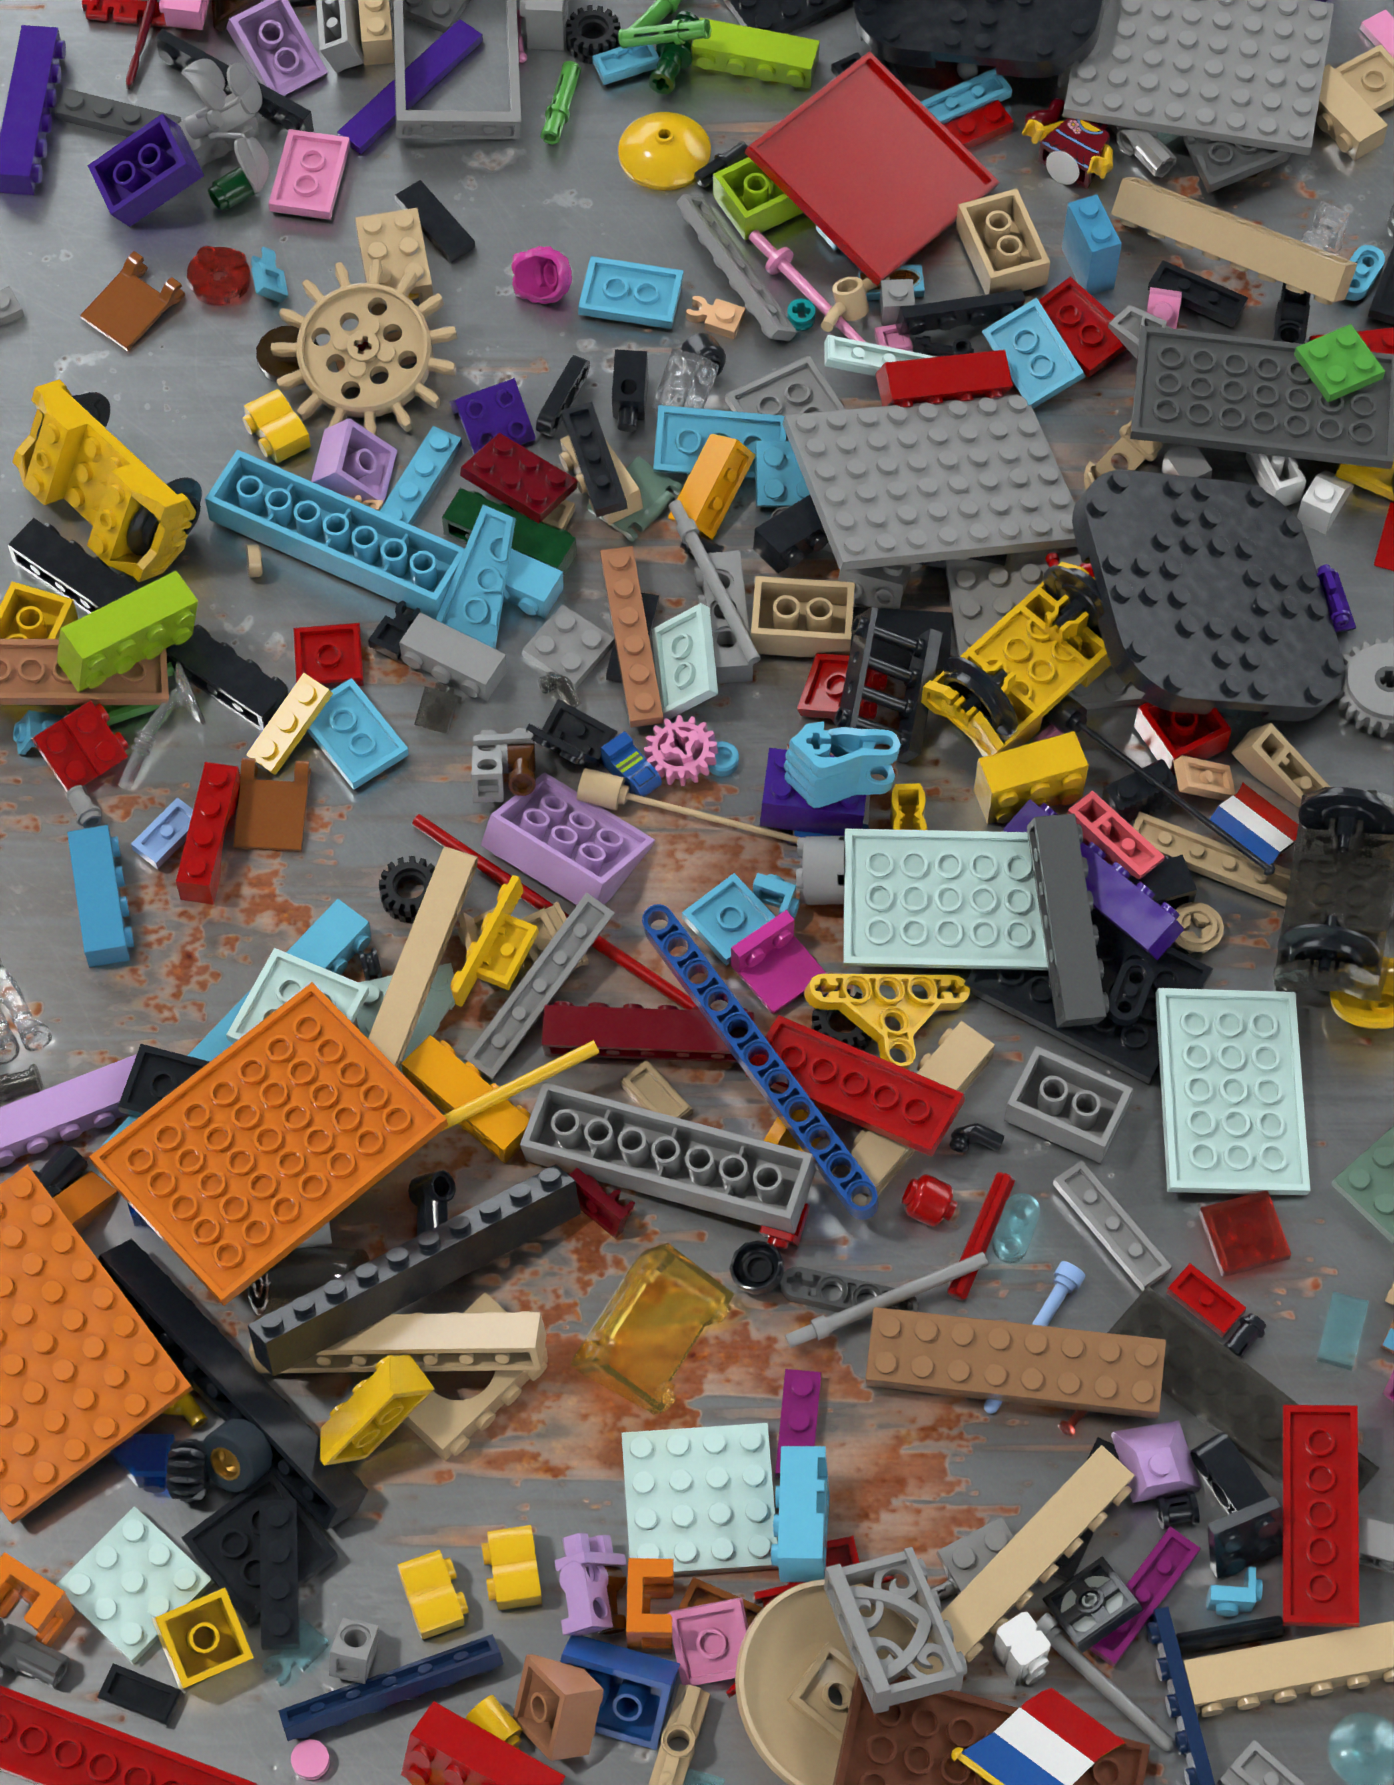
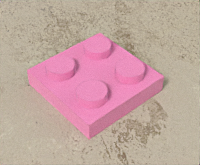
M742 1597L673 1610L667 1613L672 1616V1640L677 1663H680L679 1674L682 1685L696 1686L735 1678L740 1646L748 1630Z

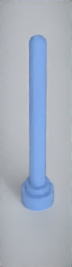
M1060 1262L1053 1274L1055 1277L1053 1281L1055 1287L1032 1325H1049L1067 1293L1071 1294L1073 1290H1078L1086 1275L1081 1269L1069 1262ZM987 1399L984 1403V1409L987 1413L993 1414L998 1410L1003 1401Z

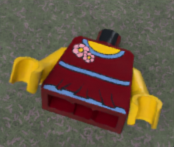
M1067 118L1065 121L1061 120L1043 126L1040 122L1031 119L1027 121L1021 133L1023 136L1032 137L1031 142L1033 144L1040 142L1038 162L1045 166L1047 157L1054 151H1063L1071 155L1079 167V177L1075 182L1086 189L1091 185L1095 175L1104 179L1105 175L1113 169V149L1109 146L1110 134L1105 131L1108 124Z

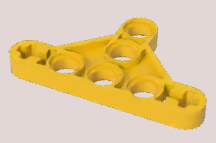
M818 974L808 983L804 996L809 1005L815 1009L839 1010L878 1043L881 1059L908 1069L916 1056L913 1036L936 1010L952 1011L959 1009L968 999L970 988L964 985L966 981L956 975ZM855 985L859 987L863 993V998L855 999L851 997L847 992V986ZM882 985L891 987L896 994L895 999L883 997L879 987ZM918 985L923 987L928 993V999L917 998L913 994L912 986ZM818 986L821 987L823 992H829L826 997H823L820 991H816ZM949 987L953 993H958L956 998L953 997L951 992H946ZM885 1017L897 1019L901 1025V1030L893 1031L889 1029L885 1024ZM896 1048L901 1050L906 1056V1062L899 1063L894 1061L890 1055V1049Z

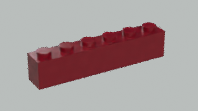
M557 1001L553 1005H544L542 1048L545 1056H563L594 1040L600 1053L592 1057L738 1063L697 1006L693 1007L692 1010H679L678 1007L673 1005H660L657 1009L644 1008L639 1004L630 1003L623 1005L622 1008L609 1007V1005L600 1002L589 1003L588 1006H574L573 1003L567 1001ZM744 1008L746 1013L755 1023L754 1012H748V1010ZM737 1027L731 1031L730 1036L736 1039L742 1038L748 1033V1030L743 1027Z

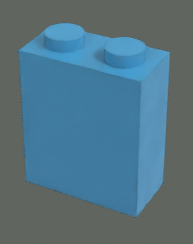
M1098 195L1068 203L1061 249L1078 284L1091 295L1114 289L1122 243Z

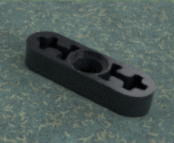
M576 355L570 358L539 413L536 431L551 437L555 435L563 421L561 410L571 407L587 378L590 369L589 360Z

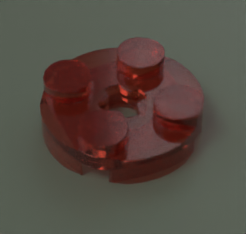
M203 246L197 251V255L188 265L187 280L190 290L195 293L199 301L208 305L223 306L230 304V299L238 295L241 298L245 295L250 287L251 273L243 252L228 247ZM223 272L227 276H221L219 280H214L213 274Z

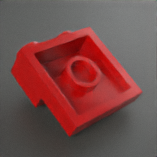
M816 653L797 706L801 716L831 718L834 722L836 712L841 705L849 655ZM867 668L864 685L883 691L887 685V675ZM861 699L858 716L874 719L877 714V704Z
M91 700L31 738L66 793L74 786H84L128 757L125 752L129 749L126 740L118 731L113 734L106 723L110 721L107 711L100 703L94 705Z

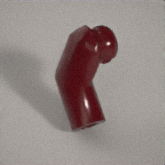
M1054 98L1048 109L1029 112L1025 116V125L1031 119L1040 122L1043 126L1059 122L1063 114L1065 102L1062 99Z

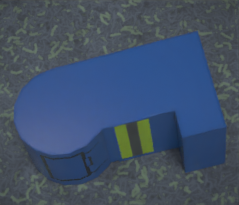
M625 731L601 747V763L612 775L625 778L624 785L629 786V793L645 797L662 785V780L657 770L646 761V758L633 745V739Z

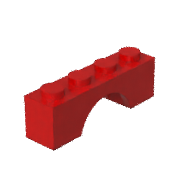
M205 762L176 878L180 900L214 905L221 877V856L224 836L229 819L232 815H236L240 791V772L238 766Z

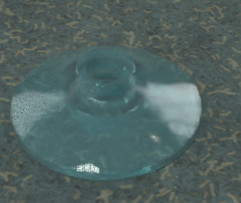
M1369 1712L1354 1713L1339 1721L1334 1727L1328 1743L1329 1758L1335 1771L1352 1785H1385L1393 1780L1394 1725L1386 1718ZM1371 1741L1375 1745V1751L1366 1752L1362 1747V1742Z

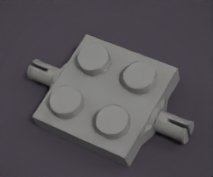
M1002 1517L937 1551L936 1554L946 1571L947 1578L946 1582L933 1588L936 1590L940 1602L954 1594L957 1597L1014 1537Z

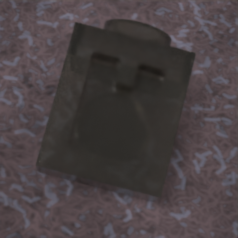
M436 683L434 689L425 686L414 725L449 734L456 705L461 703L462 697L454 694V687Z

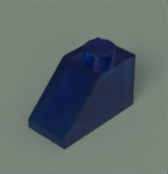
M134 1434L112 1449L107 1455L138 1488H143L144 1491L150 1493H162L167 1488L166 1464L168 1463V1453L170 1446L176 1441V1438L173 1434Z

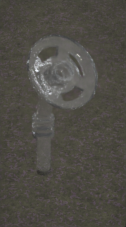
M177 662L175 667L176 689L170 691L169 700L162 702L142 731L137 732L139 738H135L134 742L136 745L132 744L131 746L133 752L118 786L126 790H131L145 756L150 754L148 749L153 748L151 742L156 741L154 735L175 707L178 710L185 707L201 725L206 724L180 662Z

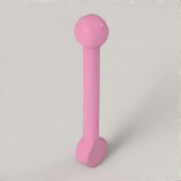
M518 9L519 63H524L527 60V55L524 52L523 36H521L522 16H520V9Z

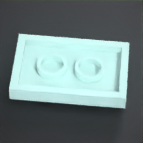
M700 603L651 629L655 673L664 718L671 719L718 695L710 608Z

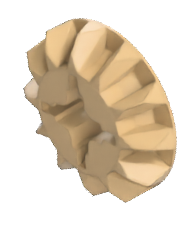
M1190 902L1179 906L1176 909L1180 914L1177 921L1185 930L1175 940L1177 948L1182 947L1189 954L1193 952L1205 954L1209 949L1216 948L1224 931L1223 921L1218 912L1209 905L1199 902ZM1191 918L1197 927H1203L1200 938L1193 931L1188 932Z

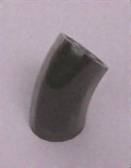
M321 1246L296 1248L247 1287L252 1309L256 1315L260 1316L271 1313L298 1297L304 1296L325 1285L327 1282L369 1262V1256L364 1249Z

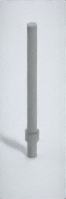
M680 500L671 502L669 508L678 524L676 529L681 539L687 542L748 664H756L761 658L698 536L699 529L695 521L688 517Z
M981 1252L825 1318L822 1315L810 1320V1325L786 1334L787 1344L790 1348H793L814 1338H817L818 1341L832 1335L831 1331L873 1314L874 1307L888 1308L988 1265L987 1258Z

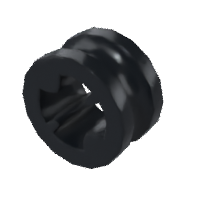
M372 948L371 952L367 954L359 951L365 981L370 980L372 976L382 978L376 948Z

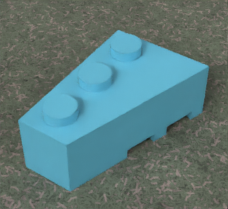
M781 1446L780 1486H776L775 1503L776 1508H779V1514H774L773 1533L774 1537H778V1544H772L771 1564L772 1567H778L780 1582H809L825 1579L830 1500L826 1446Z

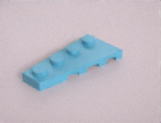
M483 505L436 620L496 649L516 518Z

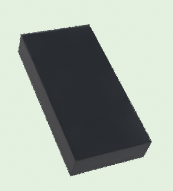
M113 1663L97 1699L100 1702L167 1728L183 1692L178 1688Z

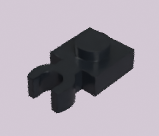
M400 601L395 608V618L392 619L386 615L368 639L369 647L398 661L401 656L399 642L418 614L421 613V610L416 608L413 614L404 615L403 613L407 609L406 602Z

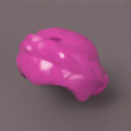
M538 246L526 252L521 251L513 255L511 268L514 276L512 285L517 297L527 299L532 303L549 304L550 302L555 303L568 292L572 283V270L568 258L559 251L554 250L551 246Z

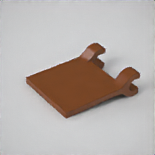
M135 251L127 257L120 273L80 315L81 319L127 351L132 348L168 307L179 303L185 296V292L180 289L182 284L173 277L166 281L161 293L139 279L145 274L148 267L142 263L144 257Z
M242 758L234 848L302 852L308 789L311 781L309 761L295 762L294 781L291 782L257 780L258 765H256V759Z

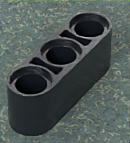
M1220 1432L1190 1451L1195 1467L1228 1514L1271 1497L1234 1443L1224 1432Z

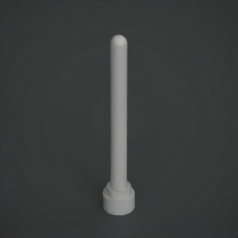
M1047 1612L1037 1621V1631L1041 1630L1051 1647L1164 1751H1171L1174 1748V1739L1060 1634L1062 1630L1057 1626L1059 1622Z

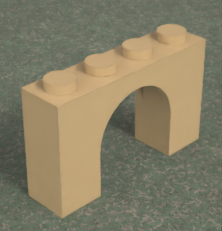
M486 1292L464 1312L507 1313ZM544 1349L542 1370H495L494 1376L486 1389L480 1394L465 1400L447 1399L432 1391L403 1422L444 1461L452 1454L454 1456L459 1455L468 1446L469 1438L478 1429L483 1431L493 1422L496 1417L495 1412L504 1404L508 1406L518 1398L522 1391L521 1387L529 1379L534 1381L543 1374L548 1362L547 1349Z

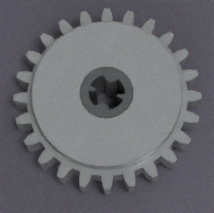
M1376 638L1374 645L1371 646L1367 641H1363L1360 650L1354 646L1351 648L1350 655L1345 654L1343 656L1345 664L1344 683L1339 694L1334 699H1340L1338 704L1339 710L1347 709L1346 720L1354 718L1357 721L1356 728H1360L1363 725L1368 728V734H1372L1374 730L1380 731L1381 737H1385L1386 732H1392L1394 735V640L1389 638L1387 643H1382L1379 638Z

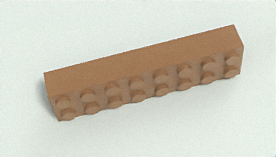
M874 1307L865 1380L867 1386L985 1400L993 1399L1011 1403L1158 1419L1166 1340Z

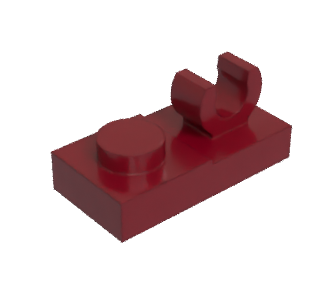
M576 1168L569 1176L576 1182L580 1210L612 1237L617 1238L624 1231L627 1218L632 1214L635 1202L630 1201L626 1206H620L617 1203L621 1194L619 1189L613 1190L608 1196L592 1176L586 1175Z

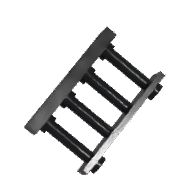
M871 607L862 614L857 615L852 623L851 633L854 635L841 705L836 712L834 725L836 728L850 727L894 732L901 743L897 761L907 763L921 755L929 711L921 702L922 691L926 683L934 680L942 632L930 628L918 637L910 638L875 625L878 608ZM874 638L909 651L912 656L910 668L907 669L870 655L872 639ZM867 668L903 681L906 686L904 699L865 686ZM861 699L899 712V716H901L899 729L896 730L858 716Z

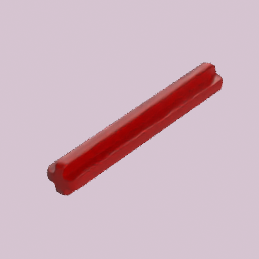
M1001 1172L995 1174L959 1262L981 1252L986 1253L1015 1184V1180L1011 1175ZM978 1270L950 1281L947 1293L951 1298L962 1301L967 1299Z

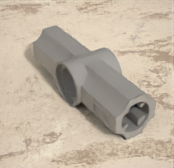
M1108 124V127L1116 134L1121 150L1128 156L1134 154L1154 177L1159 176L1161 178L1169 173L1170 169L1176 164L1177 158L1160 141L1156 131Z

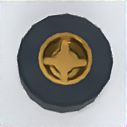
M233 1418L224 1422L207 1435L203 1441V1445L207 1450L205 1472L208 1473L209 1478L217 1486L227 1491L241 1492L248 1489L264 1476L271 1467L272 1451L267 1438L254 1424L244 1419Z

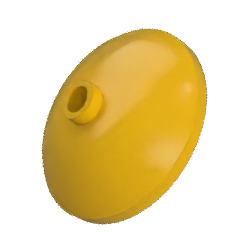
M656 112L638 118L625 129L619 141L618 156L624 172L637 184L653 190H676L696 181L694 177L695 172L710 162L711 143L705 130L693 119L673 112Z
M1379 958L1375 967L1361 973L1359 976L1349 980L1333 982L1330 989V1000L1333 1010L1340 1018L1353 1025L1367 1029L1394 1028V958Z

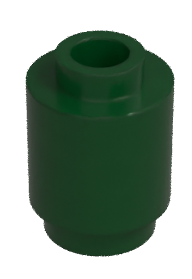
M239 167L213 181L212 186L207 189L211 201L219 210L224 208L230 209L254 195L253 188L244 171Z

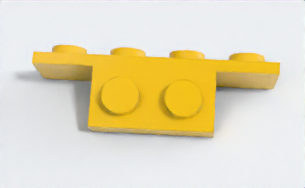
M512 875L509 883L503 884L497 896V905L493 913L489 912L485 916L481 927L482 933L478 941L471 943L462 971L458 970L452 978L450 989L452 990L455 1004L460 1007L463 1006L477 978L509 990L539 934L538 926L511 916L524 891L518 876Z

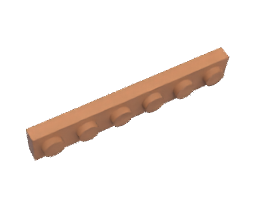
M633 546L600 550L630 728L663 723V712Z

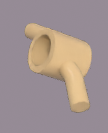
M845 277L835 282L832 286L835 305L829 309L821 323V328L826 332L832 331L840 316L846 321H856L866 316L869 312L866 294L877 286L868 277L864 280L858 277Z

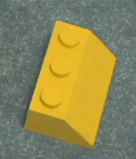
M410 1354L401 1356L388 1355L380 1360L375 1366V1373L370 1378L358 1383L352 1390L353 1395L330 1412L331 1418L321 1427L320 1460L324 1466L366 1459L435 1389Z

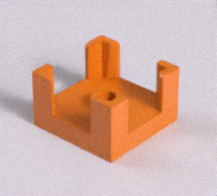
M4 1552L0 1557V1618H6L21 1598L31 1606L25 1614L24 1620L38 1632L35 1636L36 1641L51 1647L74 1616L75 1611L64 1590Z
M628 1558L626 1622L628 1649L642 1653L672 1654V1616L670 1614H650L651 1598H673L674 1559Z

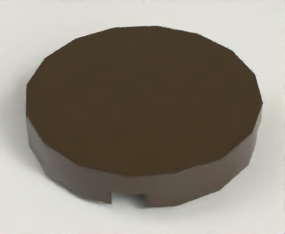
M291 325L280 326L268 331L260 339L256 347L257 365L271 381L277 382L276 380L300 369L297 357L273 356L271 351V343H296L299 328ZM315 339L314 344L319 346L317 340Z

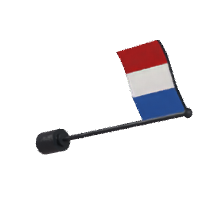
M1066 695L1043 717L1064 734L1072 731L1078 733L1082 730L1261 867L1266 876L1274 874L1275 866L1273 863L1276 858L1295 844L1302 833L1303 827L1243 782L1238 792L1220 804L1211 818L1208 819L1086 725L1087 709L1070 695Z

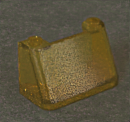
M669 1243L647 1249L639 1255L574 1355L571 1366L584 1376L652 1414L665 1412L676 1398V1395L673 1393L675 1385L671 1383V1380L705 1326L711 1325L714 1322L719 1324L729 1314L731 1310L729 1303L735 1294Z

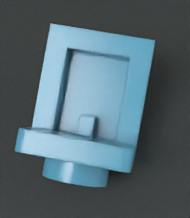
M28 710L23 718L15 724L13 730V739L17 742L18 754L25 755L31 747H36L31 738L65 716Z
M757 873L753 883V893L762 903L780 908L778 915L787 910L795 919L800 905V899L796 898V885L785 882L784 879L777 875Z
M1256 1567L1247 1568L1244 1575V1587L1211 1585L1206 1596V1610L1216 1611L1217 1615L1225 1617L1237 1616L1239 1612L1251 1613L1256 1601L1261 1602L1263 1584L1262 1579H1256Z

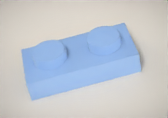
M177 797L131 843L132 850L158 869L186 841L193 809Z

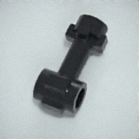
M923 336L922 338H915L913 352L941 357L974 353V349L967 339H957L951 346L932 343L930 336Z

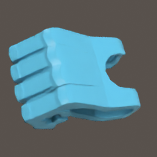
M824 722L809 723L804 725L803 729L789 742V749L785 754L787 760L784 763V769L786 770L785 780L813 808H820L854 795L884 794L891 790L894 783L895 773L891 764L897 760L901 743L897 735L889 730L850 727L824 730ZM878 744H887L891 747L888 750L874 749ZM879 774L884 776L885 779L875 780L871 775Z

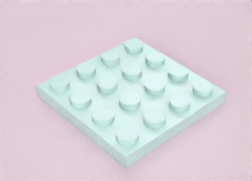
M768 1423L622 1433L630 1558L674 1559L673 1576L778 1569V1567H772L771 1547L772 1544H777V1537H774L773 1533L775 1507Z

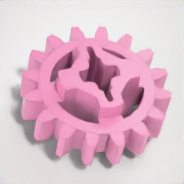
M678 715L676 723H671L666 718L664 719V728L656 725L653 727L655 736L646 737L648 747L644 748L645 757L657 770L661 778L666 776L667 784L671 785L675 779H679L681 786H685L686 779L688 778L697 783L699 773L706 776L710 774L708 765H716L715 754H718V747L714 732L708 731L707 723L702 722L697 726L695 717L691 716L688 722H683L682 716Z

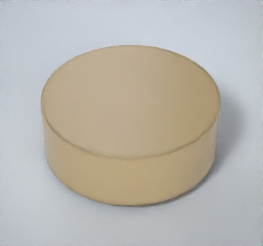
M258 544L246 545L248 577H261V547Z

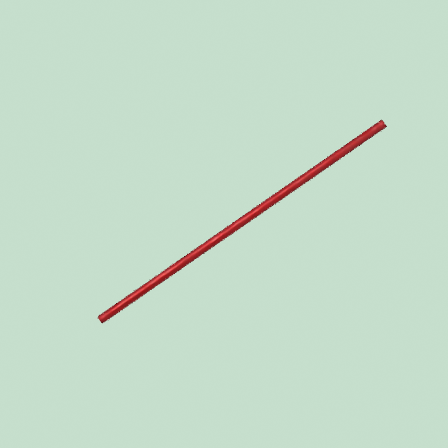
M421 814L414 818L412 822L414 827L444 847L478 856L476 869L501 886L509 883L512 877L510 874ZM522 883L524 890L520 897L522 900L537 910L553 906L550 901ZM564 912L566 918H568L569 914ZM600 935L592 944V947L683 1009L692 1010L696 1006L689 995Z

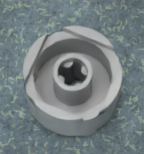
M806 836L798 838L797 852L798 858H801V868L796 869L797 889H800L801 904H844V836Z

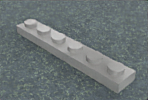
M683 194L676 202L683 212V219L694 228L699 235V242L708 248L713 255L715 265L724 271L730 280L731 288L739 293L745 301V308L759 321L761 331L772 340L791 341L798 332L704 198Z
M586 892L464 1057V1061L472 1063L481 1074L492 1081L542 1014L544 1005L550 1003L614 916L615 912Z

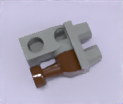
M517 728L508 734H497L494 730H481L479 735H473L474 746L471 771L473 803L504 802L503 774L510 773L508 786L513 794L526 796L534 791L536 778L533 772L536 770L535 742L531 740L533 733L526 730V728Z

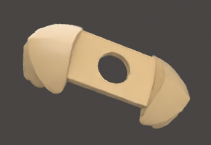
M1131 420L1120 428L1121 438L1096 465L1091 461L1088 462L1084 472L1085 489L1102 474L1116 470L1111 464L1112 456L1122 455L1128 462L1126 470H1135L1145 459L1148 461L1154 460L1163 443L1130 439Z

